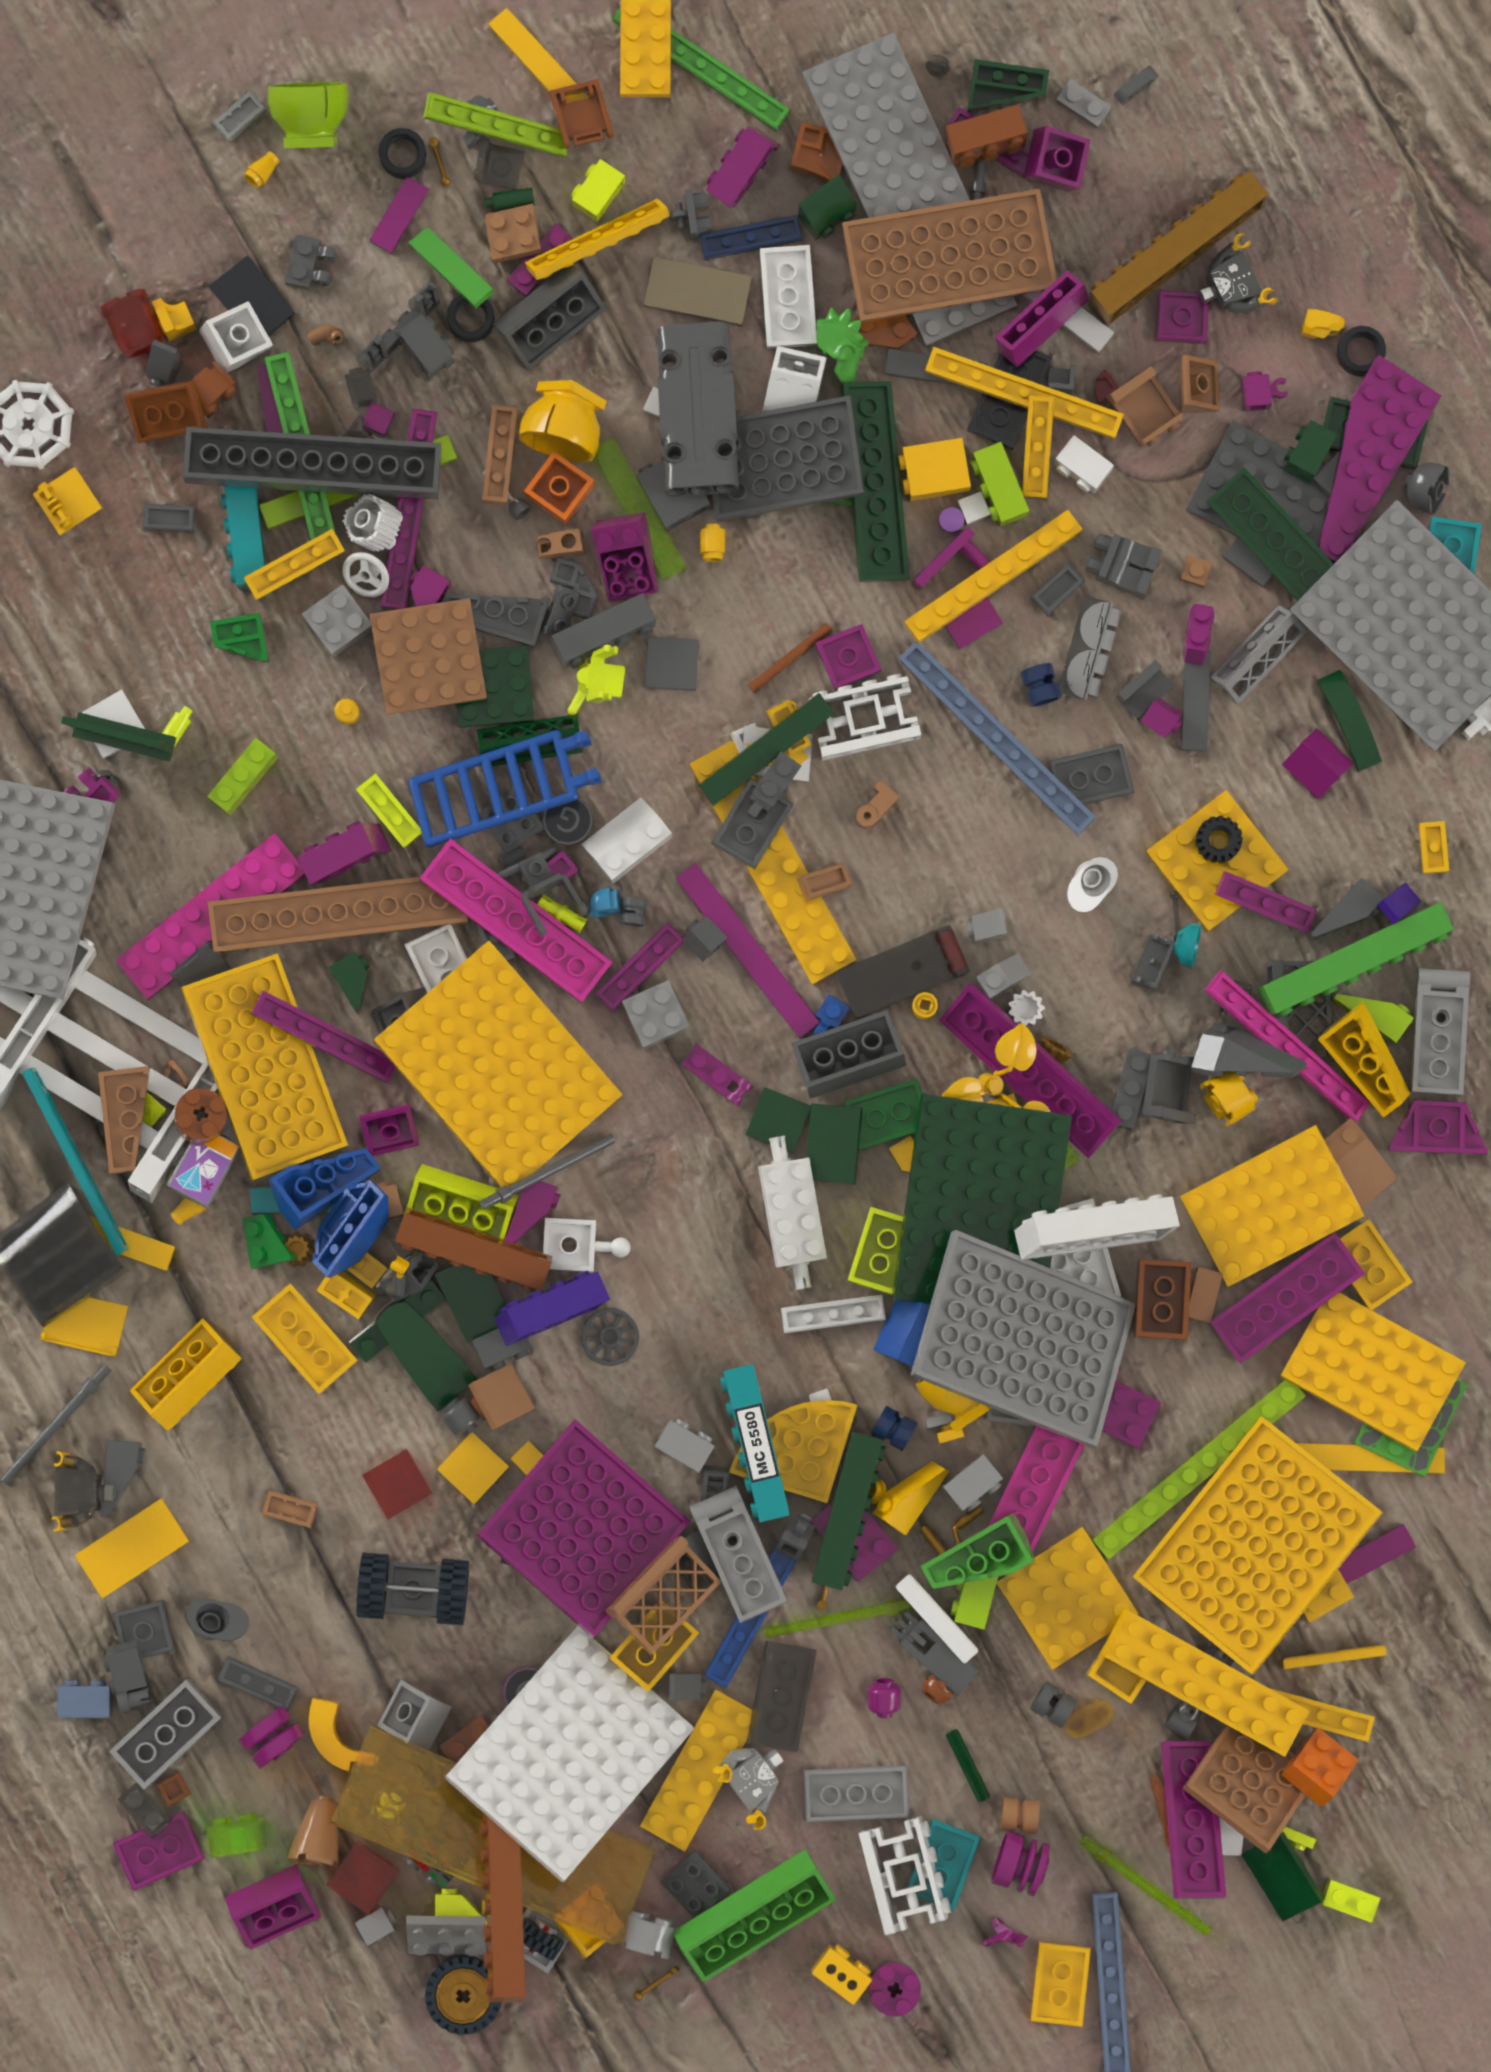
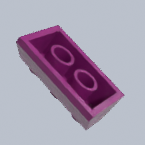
M297 1864L225 1897L231 1918L250 1950L321 1918L316 1902Z

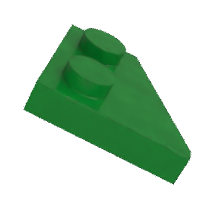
M260 613L210 621L215 648L258 661L269 662Z
M269 1213L242 1219L251 1269L297 1260L295 1253L290 1252L284 1244L285 1238L276 1229L275 1222Z

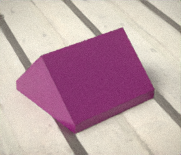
M1316 728L1282 763V766L1319 799L1353 762Z
M409 1104L359 1115L366 1145L372 1156L420 1145L412 1107Z

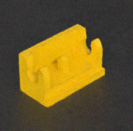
M344 1271L331 1278L325 1277L316 1290L357 1319H360L367 1312V1308L378 1295Z

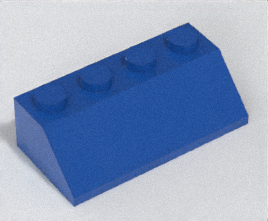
M896 1299L873 1350L913 1368L930 1304Z

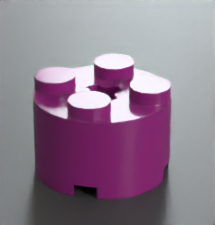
M889 1961L874 1969L871 1974L872 1981L868 1985V1993L874 2007L881 2013L893 2017L906 2015L913 2010L921 1995L920 1981L914 1970L909 1965L900 1961ZM897 1982L901 1991L891 1995L890 1989L887 1987L889 1985L893 1986Z

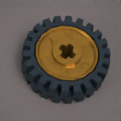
M465 1955L452 1957L441 1963L428 1979L425 1990V2002L428 2013H430L433 2021L442 2029L447 2030V2032L458 2035L473 2034L487 2027L497 2016L502 2002H489V1995L485 1994L484 1984L485 1979L488 1978V1968H484V1960ZM459 1989L461 1991L467 1989L470 1992L468 1997L471 1999L468 2001L466 1999L459 2000L458 1996L460 1994L457 1991Z

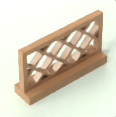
M683 1536L674 1539L605 1610L611 1618L615 1617L650 1655L667 1640L722 1582L687 1546L689 1543ZM684 1554L692 1561V1571L679 1570V1559ZM664 1574H674L675 1589L662 1588V1577ZM679 1574H692V1589H679ZM697 1574L706 1575L712 1584L707 1589H697ZM647 1592H657V1607L645 1606L644 1595ZM662 1592H675V1607H662ZM680 1592L692 1593V1604L690 1607H680ZM640 1600V1606H635L636 1603ZM630 1610H640V1625H632L624 1616ZM645 1610H657V1625H645ZM662 1610L675 1611V1622L672 1625H662ZM645 1628L658 1629V1640L653 1645L645 1639Z

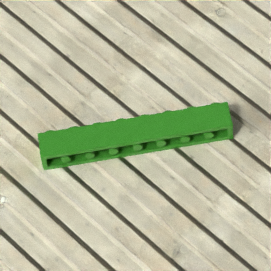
M1439 902L1257 988V991L1266 1010L1271 1015L1278 1014L1280 1018L1293 1012L1291 1006L1300 1003L1301 1007L1314 1002V996L1321 992L1323 996L1337 991L1336 985L1342 982L1347 986L1360 980L1358 975L1365 971L1368 975H1371L1381 970L1380 964L1389 961L1390 965L1404 959L1402 954L1411 950L1413 955L1426 949L1424 943L1433 940L1434 944L1447 939V933L1454 930L1442 903Z

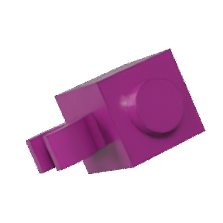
M1260 371L1247 373V376H1244L1241 382L1244 412L1269 410L1272 405V398L1283 399L1287 397V391L1280 392L1277 389L1278 385L1286 383V379L1277 378L1270 385L1269 374L1262 375Z

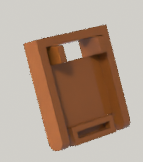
M598 79L550 90L552 106L565 149L570 148L569 140L571 139L575 147L604 140V131H606L608 139L614 138ZM587 91L589 99L566 104L565 96Z

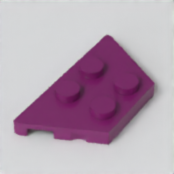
M1414 1100L1388 1147V1151L1488 1154V1149L1479 1135L1476 1123L1471 1118L1466 1102Z

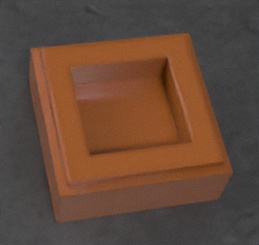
M180 1771L156 1784L168 1807L192 1794Z

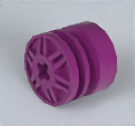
M1007 1830L996 1859L991 1883L1008 1888L1013 1878L1018 1879L1017 1891L1021 1893L1026 1882H1028L1027 1895L1034 1897L1038 1888L1043 1883L1047 1872L1050 1844L1043 1842L1037 1853V1840L1033 1839L1028 1849L1023 1848L1024 1836Z

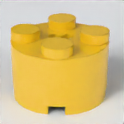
M1223 1071V1076H1212L1200 1084L1201 1090L1206 1089L1207 1094L1203 1097L1207 1105L1219 1120L1224 1118L1228 1121L1224 1124L1227 1127L1254 1111L1255 1103L1258 1102L1255 1092L1251 1088L1247 1089L1243 1083L1244 1077L1238 1076L1235 1071Z

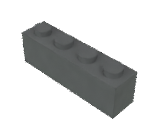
M642 593L552 635L551 644L564 669L570 666L571 668H576L584 664L585 659L591 657L594 651L603 648V645L621 647L629 643L630 638L638 634L640 637L653 631V627H655L656 618Z

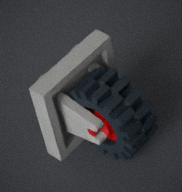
M531 1901L523 1914L524 1959L548 1974L569 1940L552 1918L554 1914Z

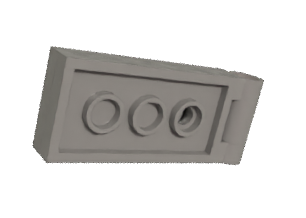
M1417 969L1410 1093L1457 1097L1464 1095L1470 986L1469 971ZM1437 1014L1443 1015L1444 1022L1437 1021Z
M737 1485L690 1506L691 1513L740 1623L789 1602ZM733 1536L738 1539L735 1546L729 1544V1539Z

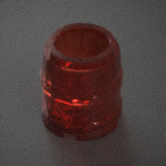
M145 289L126 293L127 296L120 299L116 297L100 307L103 318L107 320L112 339L115 340L122 355H126L128 359L150 352L154 340L164 343V335L159 324V318L149 303L150 298Z

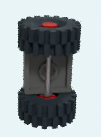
M362 1552L359 1566L356 1616L373 1619H384L385 1614L437 1618V1624L463 1626L467 1604L469 1561L442 1559L441 1565L389 1561V1554Z

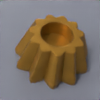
M1048 1036L1041 1037L1040 1046L1061 1065L1074 1055L1070 1049L1057 1040L1051 1039Z
M295 1231L293 1235L287 1234L286 1240L283 1242L290 1252L295 1253L297 1260L288 1262L291 1263L292 1267L298 1264L304 1267L306 1261H312L311 1255L315 1253V1249L312 1247L314 1240L308 1239L307 1233L301 1235L298 1231Z

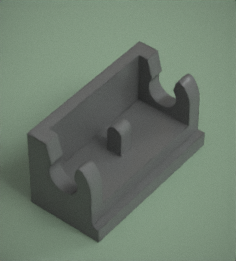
M1157 934L1150 935L1131 982L1155 991L1176 942L1171 939H1162Z

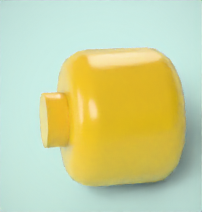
M342 699L335 706V716L344 725L354 724L360 717V708L352 699Z

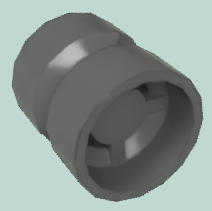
M1046 1681L1035 1697L1030 1710L1042 1717L1047 1715L1048 1721L1062 1728L1078 1700L1066 1692L1060 1694L1058 1687ZM1050 1700L1055 1701L1053 1707L1048 1704Z

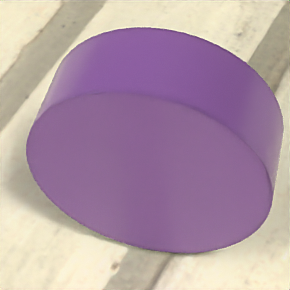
M948 507L941 512L939 525L946 533H957L964 525V515L958 508Z

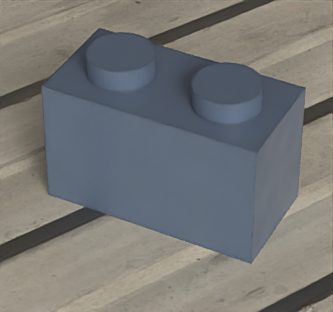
M65 1680V1685L58 1686L57 1717H112L113 1695L110 1685H106V1680H91L90 1685H80V1680Z

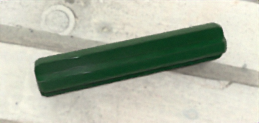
M959 1730L949 1731L946 1734V1738L977 1801L983 1802L989 1799L990 1794Z

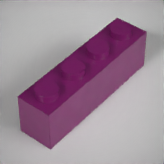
M1068 270L1064 272L995 336L1000 353L1018 367L1089 301L1084 283Z

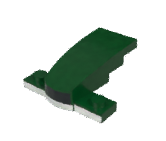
M429 1279L421 1291L399 1301H391L378 1312L374 1322L353 1337L349 1343L365 1363L389 1345L412 1380L438 1412L468 1388L470 1383L478 1379L424 1318L425 1315L446 1299L433 1281Z

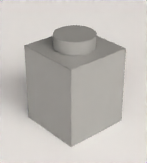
M382 1906L357 1920L355 1925L368 1946L395 1931L396 1927L394 1924L397 1923V1919L391 1909L386 1910Z

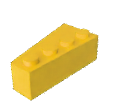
M1364 1001L1329 1026L1318 1038L1383 1118L1400 1106L1409 1096L1410 1091Z

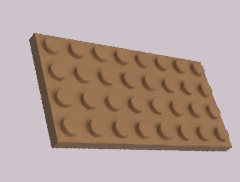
M1040 189L842 222L857 311L861 323L1042 292L1057 280Z

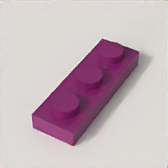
M555 223L541 240L542 253L527 256L510 275L507 282L523 296L527 297L542 279L536 280L527 270L525 262L574 238Z

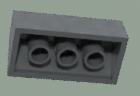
M573 264L570 267L562 268L495 321L493 326L506 345L529 371L605 311L606 307L585 274Z
M888 1010L791 1043L810 1099L906 1066L905 1055Z

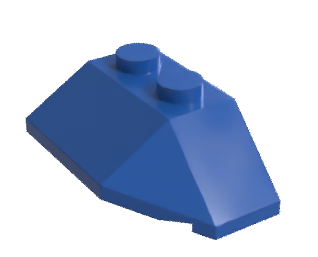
M368 1180L364 1183L347 1187L318 1227L315 1255H313L312 1262L328 1278L359 1263L389 1221L388 1195L374 1181Z

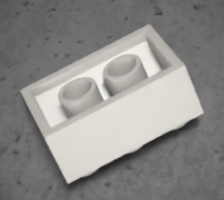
M639 798L581 845L613 884L670 840L672 832L642 798Z

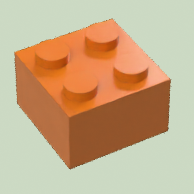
M553 451L524 490V495L526 499L564 526H567L595 488V480Z
M1317 1727L1304 1739L1281 1775L1322 1807L1334 1798L1359 1759Z

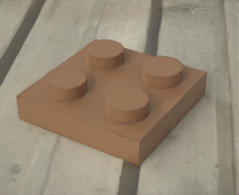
M533 204L484 215L491 259L494 264L542 253L536 211Z

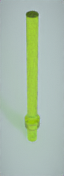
M894 1599L885 1601L886 1604L764 1629L766 1638L885 1614H888V1616L898 1615L900 1611L914 1608L907 1600L896 1602Z
M1086 1835L1083 1837L1080 1845L1093 1853L1095 1859L1102 1864H1108L1203 1935L1207 1936L1212 1929L1209 1925L1114 1857L1112 1851L1107 1847L1099 1846Z

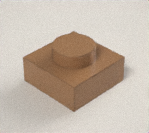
M1188 555L1180 581L1204 588L1212 562Z

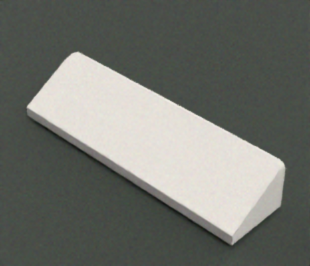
M908 1573L896 1585V1589L963 1663L968 1662L978 1652V1648L911 1574Z

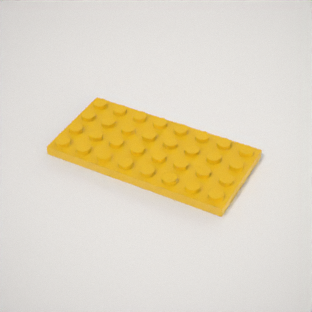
M278 953L181 987L220 1096L225 1102L227 1115L238 1145H240L251 1180L348 1145L312 1046L250 1015L262 991L298 1008Z

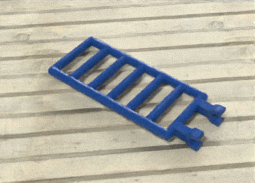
M554 730L411 777L408 783L425 846L434 847L448 842L449 839L455 840L577 800L578 788L602 782L600 772H597L596 768L573 776L566 751L592 745L590 735L583 730L563 739L561 732ZM550 742L554 743L567 793L552 797L539 746ZM526 750L530 751L543 799L528 805L515 754ZM504 757L506 758L519 806L518 809L504 812L491 764L492 761ZM482 765L495 816L480 820L467 771ZM458 773L471 824L459 828L455 824L443 778ZM434 781L447 832L434 836L432 835L419 786Z

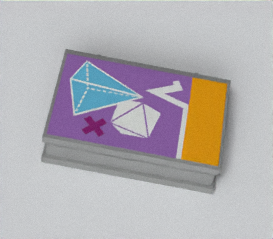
M221 1135L204 1144L189 1142L165 1186L169 1190L208 1209L240 1152V1145Z

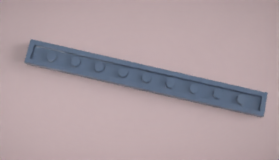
M915 641L898 658L919 681L1077 836L1096 819V816L921 644Z

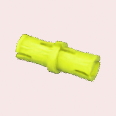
M545 894L542 895L537 904L559 922L572 928L577 933L581 932L588 920L568 909L569 906L566 904L561 905Z

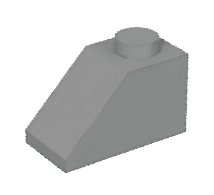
M1003 908L973 915L970 918L971 923H967L968 937L973 938L974 944L1004 940L1007 935Z
M1017 953L978 975L975 981L981 991L992 1000L1032 974Z

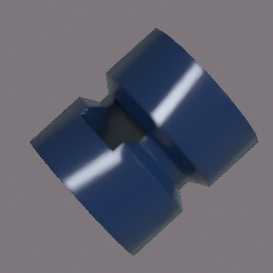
M1052 663L1036 665L1021 671L1023 684L1025 687H1029L1026 694L1030 707L1045 705L1062 697L1058 683L1053 682L1056 676Z
M886 1405L871 1435L883 1441L888 1439L891 1446L903 1451L918 1422L907 1416L899 1417L898 1411Z

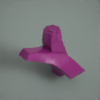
M998 1917L992 1920L990 1924L994 1931L999 1934L983 1940V1946L988 1947L993 1944L1008 1942L1022 1948L1025 1945L1023 1942L1029 1936L1005 1925Z

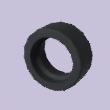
M397 128L391 130L384 135L379 143L378 154L381 166L389 175L395 178L405 179L407 176L409 178L414 177L421 172L426 163L427 153L424 141L418 133L411 129ZM401 139L409 140L417 149V158L414 163L404 168L393 165L388 158L390 145Z
M461 294L457 295L447 308V323L450 331L456 338L464 342L483 340L491 333L494 327L495 315L491 303L487 299L480 305L486 315L483 326L476 331H465L457 324L456 313L462 305L469 302Z
M1357 326L1344 333L1337 347V358L1339 364L1346 372L1355 376H1365L1373 361L1367 365L1353 363L1347 355L1349 342L1357 337H1366L1374 343L1376 356L1380 355L1383 358L1386 355V344L1384 338L1377 330L1369 326Z

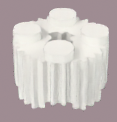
M364 494L358 500V503H354V507L352 506L345 510L346 514L343 515L345 519L342 522L346 526V533L349 534L348 538L352 542L373 552L383 551L384 548L389 550L395 546V536H398L397 531H400L398 527L401 526L400 523L403 519L401 512L395 509V506L374 495Z

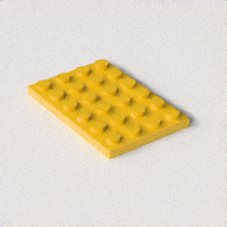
M1317 1125L1180 1196L1218 1270L1223 1274L1222 1277L1227 1287L1365 1216Z
M1338 1293L1318 1307L1280 1377L1412 1451L1417 1452L1466 1362L1376 1312L1370 1311L1367 1307L1347 1296Z

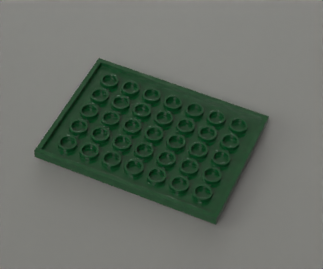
M921 1094L892 1294L893 1299L931 1304L951 1231L958 1230L1020 1256L1014 1230L1022 1225V1221L1030 1219L1035 1212L1046 1210L1047 1214L1055 1213L1059 1209L1072 1115ZM1052 1256L1028 1260L1050 1268Z

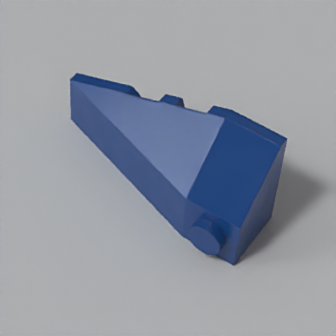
M367 1148L339 1154L334 1158L313 1160L312 1163L300 1166L299 1164L289 1166L271 1177L269 1183L279 1211L295 1231L335 1204L347 1187L365 1182L380 1171L381 1167Z

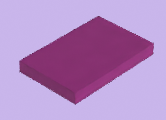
M185 1811L165 1819L154 1831L147 1827L113 1843L133 1891L205 1859Z

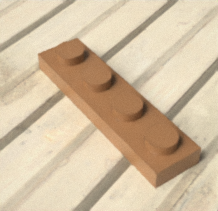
M492 405L481 503L507 506L517 407Z

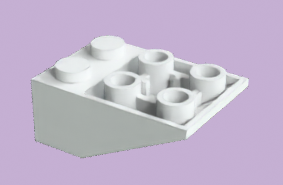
M777 346L763 411L817 402L827 357Z

